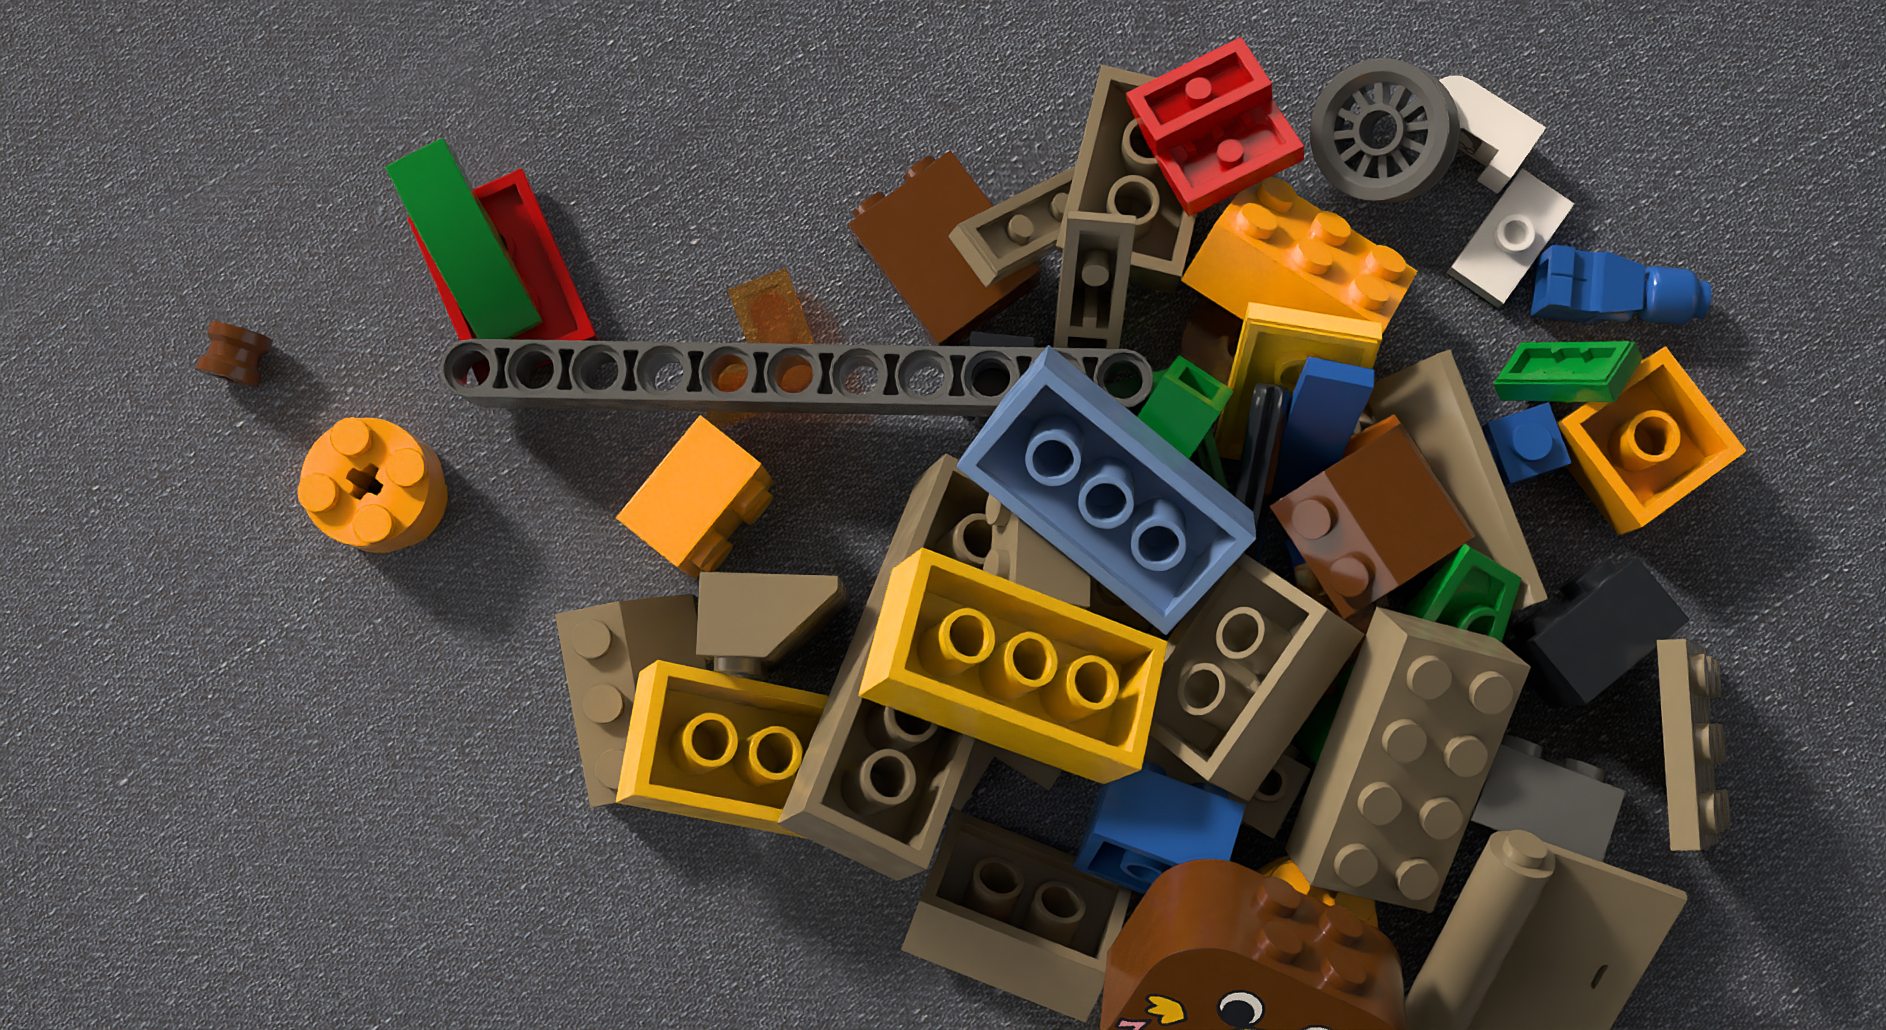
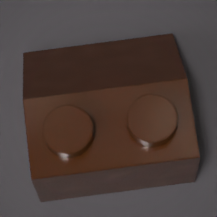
M1402 424L1390 429L1270 506L1343 619L1397 588L1475 537V534Z

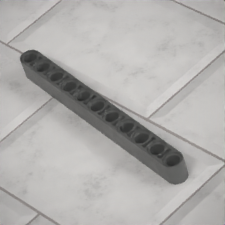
M467 339L455 343L447 350L443 356L440 369L442 379L448 389L473 405L484 408L990 417L1005 395L1045 348ZM1053 348L1107 393L1104 381L1114 371L1125 370L1136 375L1141 384V389L1136 395L1126 399L1112 397L1134 415L1141 412L1150 397L1153 383L1152 368L1145 357L1136 351L1127 349ZM488 360L490 365L488 378L478 387L469 388L467 375L470 368L479 361ZM552 361L554 373L550 382L542 388L531 389L529 382L531 371L541 362ZM604 363H617L619 372L613 385L607 389L594 390L592 378L596 369ZM667 364H682L683 376L680 383L668 391L657 390L655 379L658 371ZM734 364L747 366V381L740 389L734 392L719 390V376L725 368ZM797 365L809 366L813 369L812 382L807 389L794 394L782 390L781 383L787 370ZM868 366L877 370L879 374L878 381L871 391L858 395L846 390L847 376L855 368ZM925 367L938 369L944 374L943 384L938 391L931 395L923 396L910 390V380L916 371ZM989 368L1001 369L1010 378L1009 385L998 396L988 397L981 395L973 387L974 381L980 372Z

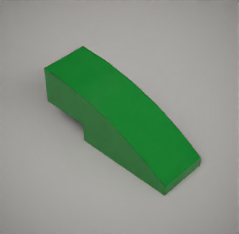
M443 137L384 166L426 248L478 339L510 340L544 323L492 219L482 207L456 153Z

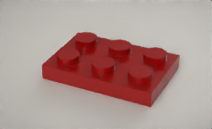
M520 168L475 188L474 191L482 207L492 219L544 322L510 340L599 341L598 334L525 171ZM410 217L407 218L459 340L478 339L443 279ZM488 360L479 361L471 367L479 385L483 384L489 376L490 365ZM552 361L541 362L538 365H536L534 369H537Z

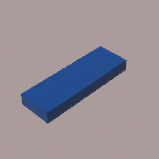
M1307 357L1290 399L1272 491L1273 497H1285L1340 461L1374 388L1373 369Z

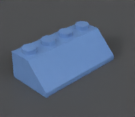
M1049 345L1005 395L956 466L1165 635L1256 539L1253 511Z

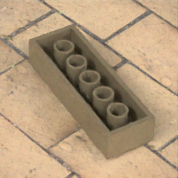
M947 453L917 477L777 823L896 881L928 869L975 741L974 737L858 696L892 569L923 547L983 570L986 556L991 550L992 525L988 524L986 520V504L989 493L956 467L959 460Z

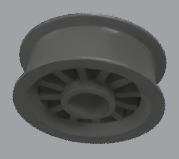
M1390 58L1365 60L1339 73L1321 93L1314 107L1310 123V144L1313 157L1325 178L1338 190L1347 195L1379 203L1407 201L1431 189L1451 166L1460 139L1458 110L1447 88L1429 72L1410 63ZM1390 85H1398L1391 98ZM1372 89H1374L1375 104L1367 94ZM1412 93H1414L1418 98L1406 106ZM1355 102L1362 109L1359 115L1350 111ZM1426 112L1428 121H1413L1419 115ZM1392 115L1397 124L1396 136L1388 146L1379 149L1373 140L1374 126L1382 117ZM1345 119L1354 123L1353 130L1343 131ZM1428 133L1425 145L1415 141L1416 134ZM1343 142H1356V144L1345 151ZM1410 149L1421 153L1414 163L1407 154ZM1363 157L1358 169H1356L1353 164ZM1394 159L1403 171L1395 175ZM1377 165L1379 168V179L1372 178Z

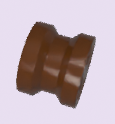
M210 321L207 335L211 343L208 352L199 356L195 370L224 381L258 388L262 376L258 370V364L261 356L269 353L273 340L239 326L219 321Z

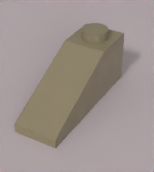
M1068 210L1059 278L1053 348L1119 349L1136 216ZM1116 371L1108 375L1106 380H1115Z

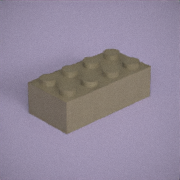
M1376 607L1285 846V851L1311 886L1433 912L1531 668L1526 662L1496 638Z

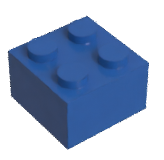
M1143 760L1141 771L1103 784L1095 799L1073 868L1146 894L1150 886L1161 874L1178 864L1197 859L1230 861L1246 805L1230 800V795L1215 785L1202 782L1189 785L1169 778L1162 767Z

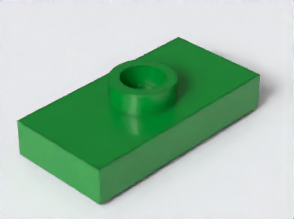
M1630 341L1521 342L1493 385L1501 401L1616 402L1643 358L1636 342Z

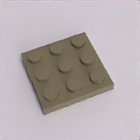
M1688 639L1657 640L1671 851L1702 850L1720 842L1719 832L1730 830L1728 791L1716 790L1714 764H1725L1724 728L1723 724H1711L1710 698H1721L1718 659H1713L1712 656H1707L1706 647Z

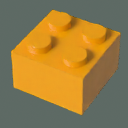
M1666 346L1641 361L1616 402H1584L1557 421L1572 462L1565 467L1618 536L1643 527L1746 452L1743 445Z
M700 415L617 515L616 519L677 568L693 579H696L702 570L714 572L726 559L733 548V545L727 540L742 521L751 525L766 510L773 499V495L768 492V489L774 481L758 460Z

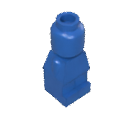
M1552 245L1534 260L1530 317L1579 322L1584 325L1604 321L1628 322L1632 315L1636 314L1644 322L1685 325L1691 318L1703 319L1708 312L1711 302L1710 283L1698 280L1695 273L1688 269L1663 266H1649L1646 268L1645 265L1608 251L1575 250V247Z

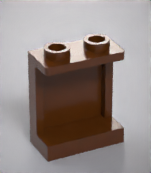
M949 150L937 160L933 155H930L918 161L903 176L905 183L887 196L883 192H878L868 197L854 210L853 216L855 219L848 223L852 240L858 248L863 247L924 328L925 338L931 346H955L969 336L971 331H976L1039 285L1041 268L1035 261L1000 281L985 287L948 236L957 224L993 207V205L952 151Z

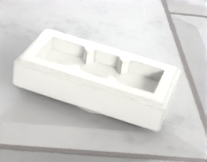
M1522 168L1447 273L1499 308L1504 304L1571 210L1574 203Z

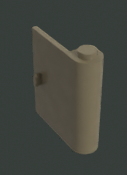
M1524 830L1497 831L1490 836L1405 998L1408 1030H1610L1686 904V892L1546 843L1534 834Z

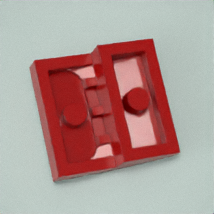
M1242 37L1126 93L1127 102L1142 134L1188 217L1304 160V145L1273 100L1272 82Z

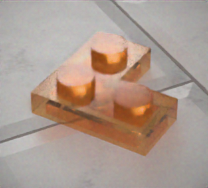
M787 268L727 289L747 343L815 344ZM734 364L725 368L719 376V390L734 392L740 389L747 381V366ZM797 365L787 370L782 379V390L794 394L807 389L812 382L813 369L809 366ZM705 412L708 421L719 430L764 414L757 412Z

